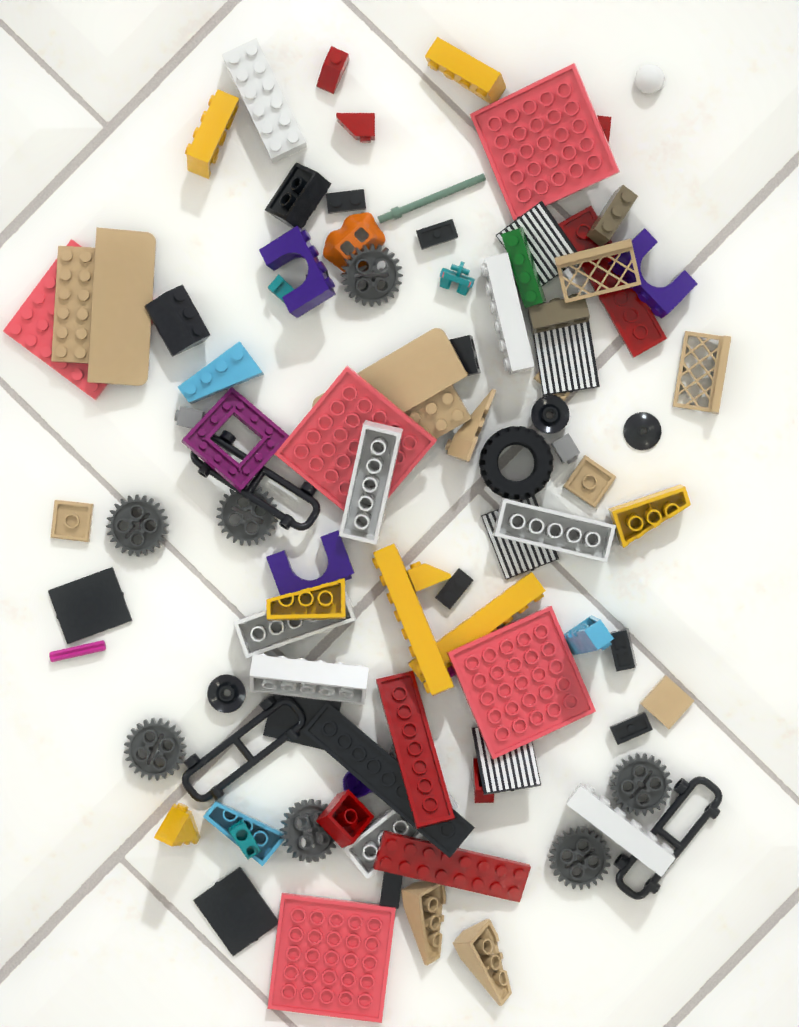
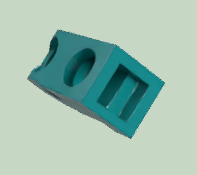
M279 274L267 287L283 303L282 297L294 290Z
M243 819L228 828L229 833L248 860L261 852Z

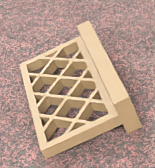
M631 239L554 258L565 303L641 285ZM630 251L631 261L628 266L618 261L621 253ZM618 254L616 259L611 257L612 255ZM604 257L614 261L608 271L599 266L600 261ZM599 259L597 264L594 263L592 260ZM584 262H590L595 265L590 275L579 270ZM616 262L626 268L620 278L610 272ZM631 263H633L634 270L629 268ZM580 264L578 268L573 265ZM570 266L576 270L571 280L563 276L561 268ZM597 267L607 273L601 283L591 277ZM627 270L635 273L637 282L627 283L622 280ZM578 272L588 277L582 287L572 282ZM608 274L618 279L615 287L609 288L603 284ZM589 279L599 284L596 292L590 293L584 289ZM620 281L625 284V285L618 286V284L620 283ZM570 284L581 289L576 297L568 298L567 289ZM601 286L604 287V288H606V289H604V290H600V291H599V289H600Z
M685 331L673 407L719 414L731 336ZM688 336L697 337L701 343L691 349L687 344ZM710 339L719 340L718 348L710 352L705 343ZM703 345L709 354L699 360L694 351ZM692 353L698 362L688 368L684 360L685 357ZM711 356L715 361V367L707 371L701 362ZM700 364L706 373L696 379L690 370ZM689 372L695 381L685 387L681 382V378ZM708 375L712 380V385L704 390L698 381ZM697 383L703 392L693 398L687 389ZM681 384L684 389L679 392ZM711 389L710 397H709V395L707 394V391H709V390ZM684 391L692 399L686 404L677 403L678 396ZM705 394L709 399L708 408L700 407L695 400Z

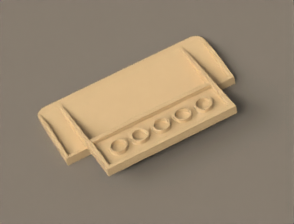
M96 227L95 248L58 246L52 362L88 364L87 382L141 386L147 382L151 318L144 306L153 301L156 239L151 233Z
M440 328L428 331L357 373L436 439L472 419L453 386L456 382L467 377L468 374L446 333ZM323 394L314 399L312 407L318 402V400L322 397Z

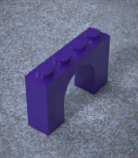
M298 226L259 249L266 266L273 271L293 259H306L308 274L305 281L298 288L282 297L289 313L296 318L336 295L333 289L335 285L332 279L327 277L325 273L327 269L324 263L319 261L317 257L319 253L316 247L311 245L309 241L311 236L306 229L302 230Z
M644 228L632 239L641 285L630 288L638 294V298L651 308L654 315L662 319L698 283L685 270L679 273L666 287L652 286L643 278L641 261L658 243ZM630 251L621 253L618 261L628 266L631 261ZM611 260L608 264L612 266L614 261ZM616 262L612 271L622 276L626 268ZM631 263L629 268L634 270L633 263ZM627 270L623 280L627 283L637 282L635 273Z
M339 530L320 537L328 557V566L325 573L318 579L305 580L297 576L291 567L285 550L266 557L280 596L330 583L338 579L345 578V581L352 579L351 575L355 572L342 537L339 536Z

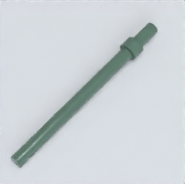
M482 173L400 208L398 206L392 208L390 212L377 217L379 223L381 224L393 218L396 220L405 213L486 181L485 175Z

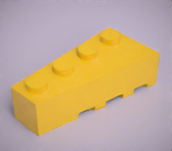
M439 37L436 38L425 55L428 62L427 65L431 69L439 70L447 78L456 81L489 104L498 101L506 89L500 72Z
M218 89L215 96L211 95L208 102L209 108L201 116L200 122L202 123L199 128L196 127L193 133L194 140L192 144L189 143L185 150L187 170L207 179L211 175V163L215 164L218 158V146H223L227 134L225 129H230L239 108L238 97Z
M680 484L609 508L608 510L613 525H616L615 531L619 544L624 548L649 530L659 526L660 523L689 507L691 503L686 487Z
M345 578L266 599L267 620L346 619Z

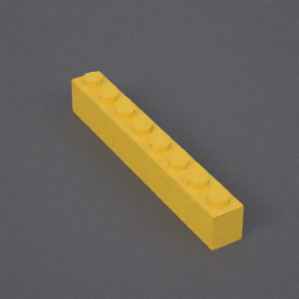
M392 544L373 552L375 557L372 558L376 569L380 568L382 575L379 578L383 587L387 586L389 593H387L390 604L394 603L396 611H394L395 617L398 622L401 621L403 624L402 634L405 640L409 639L411 646L408 648L412 657L417 658L419 664L416 665L420 676L424 675L426 682L423 685L427 694L431 692V695L435 696L454 688L455 686L397 546Z
M529 572L436 641L447 668L451 666L446 652L497 630L496 627L502 623L503 625L508 624L513 620L512 616L515 613L521 614L529 608L527 604L531 601L537 602L544 597L543 593L546 590L532 572ZM415 657L408 662V665L420 681L424 682V675L420 676L416 665L419 663Z

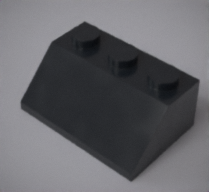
M296 162L265 208V211L291 228L298 226L302 229L313 211L316 210L323 196L327 193L331 183L317 171Z
M183 284L165 292L144 306L172 357L205 342L210 336Z

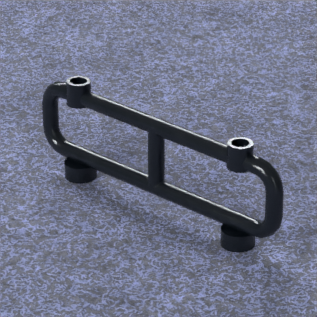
M223 430L220 436L214 434L211 438L214 443L239 459L243 460L247 456L246 453L232 445L236 437L229 431ZM193 451L190 453L191 460L199 468L198 473L201 476L207 478L211 475L280 519L279 525L286 530H289L290 527L298 531L307 530L319 516L320 504L313 497L317 489L308 482H304L299 488L264 466L255 475L249 486L240 492L206 462L200 460ZM265 475L312 505L313 511L304 523L295 521L289 514L281 512L253 494Z
M271 695L259 704L264 711L201 759L194 753L183 762L188 768L182 776L184 789L198 802H206L212 798L218 800L225 794L223 789L287 740L292 743L300 736L298 732L305 726L306 716L299 705L288 697L275 701ZM288 705L297 715L298 723L289 728L257 755L253 756L240 738L281 706ZM234 743L247 762L211 788L206 794L201 795L197 793L190 784L189 778Z
M695 777L689 783L681 778L673 788L679 796L650 831L655 836L657 834L675 847L673 854L676 859L710 817L715 819L720 814L718 807L722 802V792L716 784L706 777ZM698 784H703L715 794V798L712 803L707 805L704 813L680 842L664 830L663 827ZM621 853L613 864L619 869L615 880L617 887L627 896L636 900L645 898L650 892L653 894L657 893L661 887L658 882L662 878L657 873L648 879L640 892L633 891L623 882L624 876L638 859L632 854L628 857Z

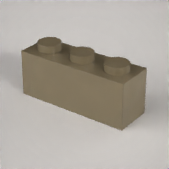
M624 185L619 187L613 193L586 236L599 246L606 244L616 232L638 195Z
M572 294L568 298L576 297L578 294ZM554 298L549 303H540L528 307L527 312L533 334L589 322L590 318L586 299L565 303L564 299Z

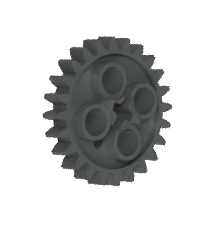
M370 243L369 249L363 244L362 251L356 247V254L354 255L350 252L351 259H344L348 263L347 266H341L342 269L346 270L345 273L340 274L341 277L345 278L341 284L347 285L344 291H351L349 297H355L356 303L362 299L363 306L368 301L371 307H373L375 301L377 305L381 306L382 299L387 303V296L394 298L392 291H399L395 287L396 284H402L398 280L399 277H403V274L398 273L402 266H396L400 260L397 258L392 259L395 253L391 252L388 254L389 249L385 247L382 250V246L379 244L376 249L372 243ZM361 261H366L367 265L364 270L358 269V264ZM380 261L385 262L383 270L377 269V264ZM371 272H374L375 274L388 273V276H372L371 280L368 276L355 277V274H371ZM361 280H365L366 287L362 290L358 289V283ZM380 280H384V288L377 289V283Z
M262 487L257 491L254 490L253 494L271 505L274 498H267L268 491L262 494ZM230 489V496L224 494L226 501H219L223 507L217 508L221 514L217 515L216 518L222 519L218 526H224L221 532H228L227 539L233 536V543L239 539L241 546L244 544V541H247L248 546H251V541L253 540L258 545L259 538L266 541L264 535L271 536L269 529L275 530L276 528L272 523H276L278 520L267 511L263 516L256 515L255 509L258 505L248 500L249 503L246 507H240L238 500L244 496ZM232 507H237L244 512L251 510L250 514L263 520V523L260 524L251 518L244 520L245 516L232 510ZM233 514H237L240 517V521L236 525L231 524L229 521L230 516ZM253 522L257 525V530L254 533H249L247 525Z
M135 495L134 500L131 496H128V502L120 499L122 505L120 506L115 503L114 505L117 510H110L113 517H107L111 521V524L106 525L107 528H111L107 535H113L110 542L116 541L115 548L122 547L121 553L129 550V556H132L135 552L136 556L140 557L141 551L146 556L148 555V549L154 553V546L161 547L159 540L166 541L162 535L169 533L164 530V527L169 526V524L164 523L168 516H162L165 509L159 510L160 503L153 505L154 499L151 498L147 501L146 495L141 500L139 495ZM135 507H140L142 510V514L138 518L133 515ZM147 513H150V516L140 524L141 530H134L130 537L126 538L125 536L135 528L134 522H140ZM123 520L127 521L129 525L126 531L120 529V523ZM149 520H153L156 523V528L153 531L147 528ZM136 534L142 536V542L139 545L135 544L133 540Z
M155 718L151 719V723L145 719L143 721L144 726L140 723L136 724L138 730L132 728L131 732L133 735L126 736L130 742L124 743L125 746L129 747V749L124 751L125 754H129L125 761H132L129 768L135 766L134 773L136 774L141 771V778L147 774L148 780L155 776L156 781H158L160 775L166 779L167 772L173 775V768L176 770L180 769L177 763L183 764L184 762L180 757L187 754L182 751L187 745L181 744L185 737L179 738L178 735L182 731L175 732L176 724L170 727L169 720L163 724L162 718L158 720V723H156ZM147 732H153L155 734L154 741H149L147 739ZM162 733L164 736L157 747L159 751H157L154 754L151 764L148 765L147 761L153 752V748L151 747L157 744L159 736ZM164 740H170L173 743L172 749L164 747ZM139 749H144L147 752L146 758L139 757ZM157 757L163 758L164 766H158L155 759Z
M636 753L634 759L628 755L629 761L627 762L622 758L623 765L616 764L619 770L612 771L615 778H610L614 785L609 786V788L615 790L611 795L612 797H618L615 801L616 804L622 802L620 808L624 810L628 807L627 812L630 814L634 810L636 816L639 815L640 811L646 816L647 810L654 814L653 808L655 807L661 810L659 804L666 805L663 799L664 797L670 798L666 792L672 790L671 787L667 786V784L672 783V780L666 778L670 775L669 771L664 772L667 768L666 765L660 766V759L654 762L653 755L647 759L646 753L643 754L642 758ZM642 766L644 768L643 774L635 775V769ZM652 771L651 775L646 778L648 772ZM657 778L659 784L656 787H650V781ZM625 782H632L630 790H623ZM637 782H643L645 786L643 788L639 787ZM640 794H647V799L644 802L638 801Z
M309 799L308 802L307 800H301V804L299 802L294 803L295 808L289 807L290 813L283 814L287 819L280 821L285 825L284 828L279 829L284 832L280 839L286 840L282 846H289L287 853L293 852L292 858L299 857V861L306 859V863H311L312 859L314 862H319V857L326 859L325 853L330 855L332 854L330 848H336V845L333 843L335 840L319 824L315 823L314 817L316 814L320 816L328 804L321 805V800L314 802V799ZM298 819L302 821L300 828L297 826ZM320 833L323 835L322 843H320L318 840V836ZM302 838L306 840V845L304 847L301 846Z
M577 826L576 832H574L570 827L569 834L563 830L564 837L556 836L559 842H552L555 849H549V852L554 856L548 857V859L554 863L550 865V868L556 869L553 872L554 876L560 874L558 877L559 882L565 879L564 885L566 887L571 883L572 889L579 885L580 890H582L583 885L586 884L588 889H590L591 882L597 885L596 879L598 878L603 881L604 879L601 874H608L605 867H610L611 865L606 860L611 859V856L606 853L610 851V848L604 847L607 844L606 840L600 841L602 838L601 834L595 837V830L588 833L587 827L581 831L580 827ZM580 841H587L588 845L586 848H578ZM564 851L571 852V857L569 859L562 858V853ZM579 854L583 858L581 862L577 860V855ZM591 857L598 858L595 865L588 864ZM572 863L569 867H565L566 864ZM575 867L582 869L579 875L572 874V870Z

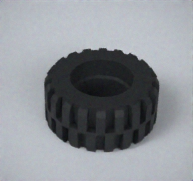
M510 426L493 434L481 450L479 460L481 477H483L487 487L495 494L512 500L525 499L541 491L546 483L549 482L554 467L553 454H551V448L544 440L545 438L536 433L535 430L524 426ZM511 445H521L527 448L534 458L532 473L521 481H511L505 478L498 467V459L501 452Z

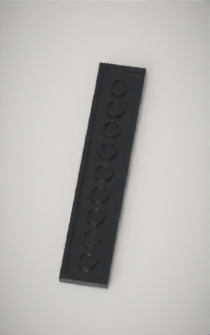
M326 702L304 728L303 732L416 829L398 761L333 705ZM454 809V820L416 829L449 858L475 828Z

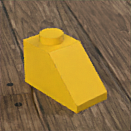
M420 561L409 565L411 569L407 570L416 592L452 578L450 573L426 563L421 564Z

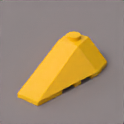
M174 803L154 838L170 846H181L182 843L190 845V842L197 844L200 834L192 811L188 810L189 807L182 803H178V805Z

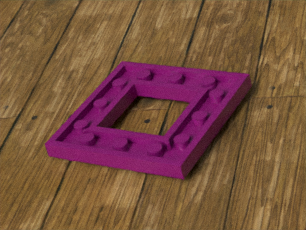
M231 387L181 442L241 492L274 456L289 435ZM232 415L261 438L259 443L240 463L235 461L211 440L214 434Z

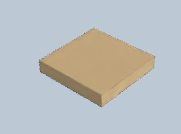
M584 455L563 487L595 508L616 476Z
M55 500L50 538L90 542L94 504Z
M664 675L640 704L670 729L691 706L694 700L669 677Z

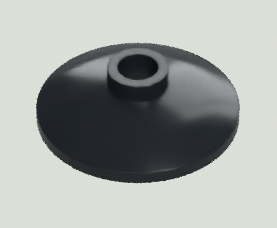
M544 396L538 399L532 407V422L543 433H557L569 421V408L557 396ZM548 411L553 413L551 419L546 417Z
M639 412L630 416L623 428L626 442L637 450H648L654 447L659 442L662 433L658 419L646 412ZM642 427L646 428L647 430L646 434L644 435L640 433V429Z
M224 674L216 677L210 683L207 697L215 710L222 713H231L239 709L244 703L246 690L239 678ZM224 690H230L231 695L225 696Z

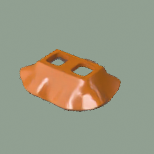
M371 213L353 214L344 220L339 230L332 231L327 236L323 256L341 271L345 272L346 270L342 269L341 266H347L348 263L344 259L350 260L351 256L346 255L340 249L343 243L349 241L354 248L357 247L362 251L363 244L369 249L370 243H372L376 249L378 244L383 246L386 239ZM360 228H363L369 234V237L364 242H360L354 236L355 232ZM361 261L358 264V269L367 265L366 261Z

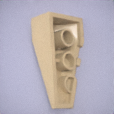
M492 389L471 414L472 419L462 425L452 440L448 439L445 450H448L446 455L467 463L470 461L496 390Z
M421 881L412 883L402 889L401 892L403 907L424 965L428 966L439 959L441 954L442 934L440 933L441 922H444L442 905L446 904L445 885Z
M486 919L462 931L453 942V945L464 964L496 1003L502 1006L512 992L507 971L503 970L501 962L503 954L498 949V934L491 920Z

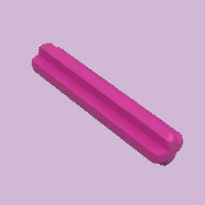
M102 640L52 651L49 653L51 662L96 653L106 650V644Z

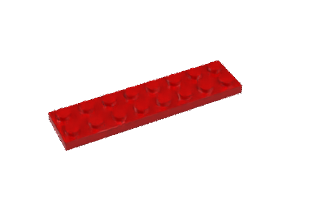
M592 206L559 223V226L578 252L599 247L598 244L586 236L598 218ZM611 239L604 245L611 244ZM608 257L602 258L599 266L608 271L611 267L608 263L612 259ZM599 259L592 260V261L597 264V262H598ZM584 262L581 266L583 272L587 275H590L595 267L590 262ZM597 267L591 277L601 283L607 273ZM612 270L610 271L612 274L616 275L617 277H619V278L621 277L620 275L615 274ZM608 274L603 284L612 288L615 287L618 279ZM589 279L591 286L596 292L599 284ZM620 281V283L618 284V286L625 285V284ZM601 286L600 289H599V291H600V290H604V289H606V288H604V287ZM626 288L597 295L632 358L667 339L650 307L638 298V294L633 289Z
M414 671L376 679L416 829L454 820L455 816Z
M384 831L373 868L379 871L520 903L531 866L526 863L458 848L449 858L430 841Z

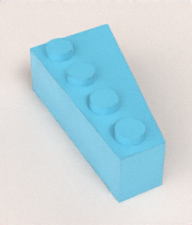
M239 341L179 385L178 389L187 401L193 404L216 393L230 389L233 386L247 382L250 379L264 375V373Z
M593 615L564 634L573 655L599 649L603 651L612 645L611 641L614 639L601 619Z
M217 800L203 815L208 822L236 845L237 843L229 833L228 828L243 819L261 849L260 853L252 857L261 866L267 862L285 840L280 839L284 832Z

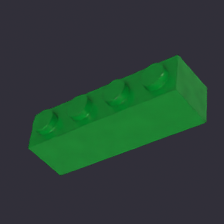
M523 227L501 234L524 307L528 308L545 302L546 298Z

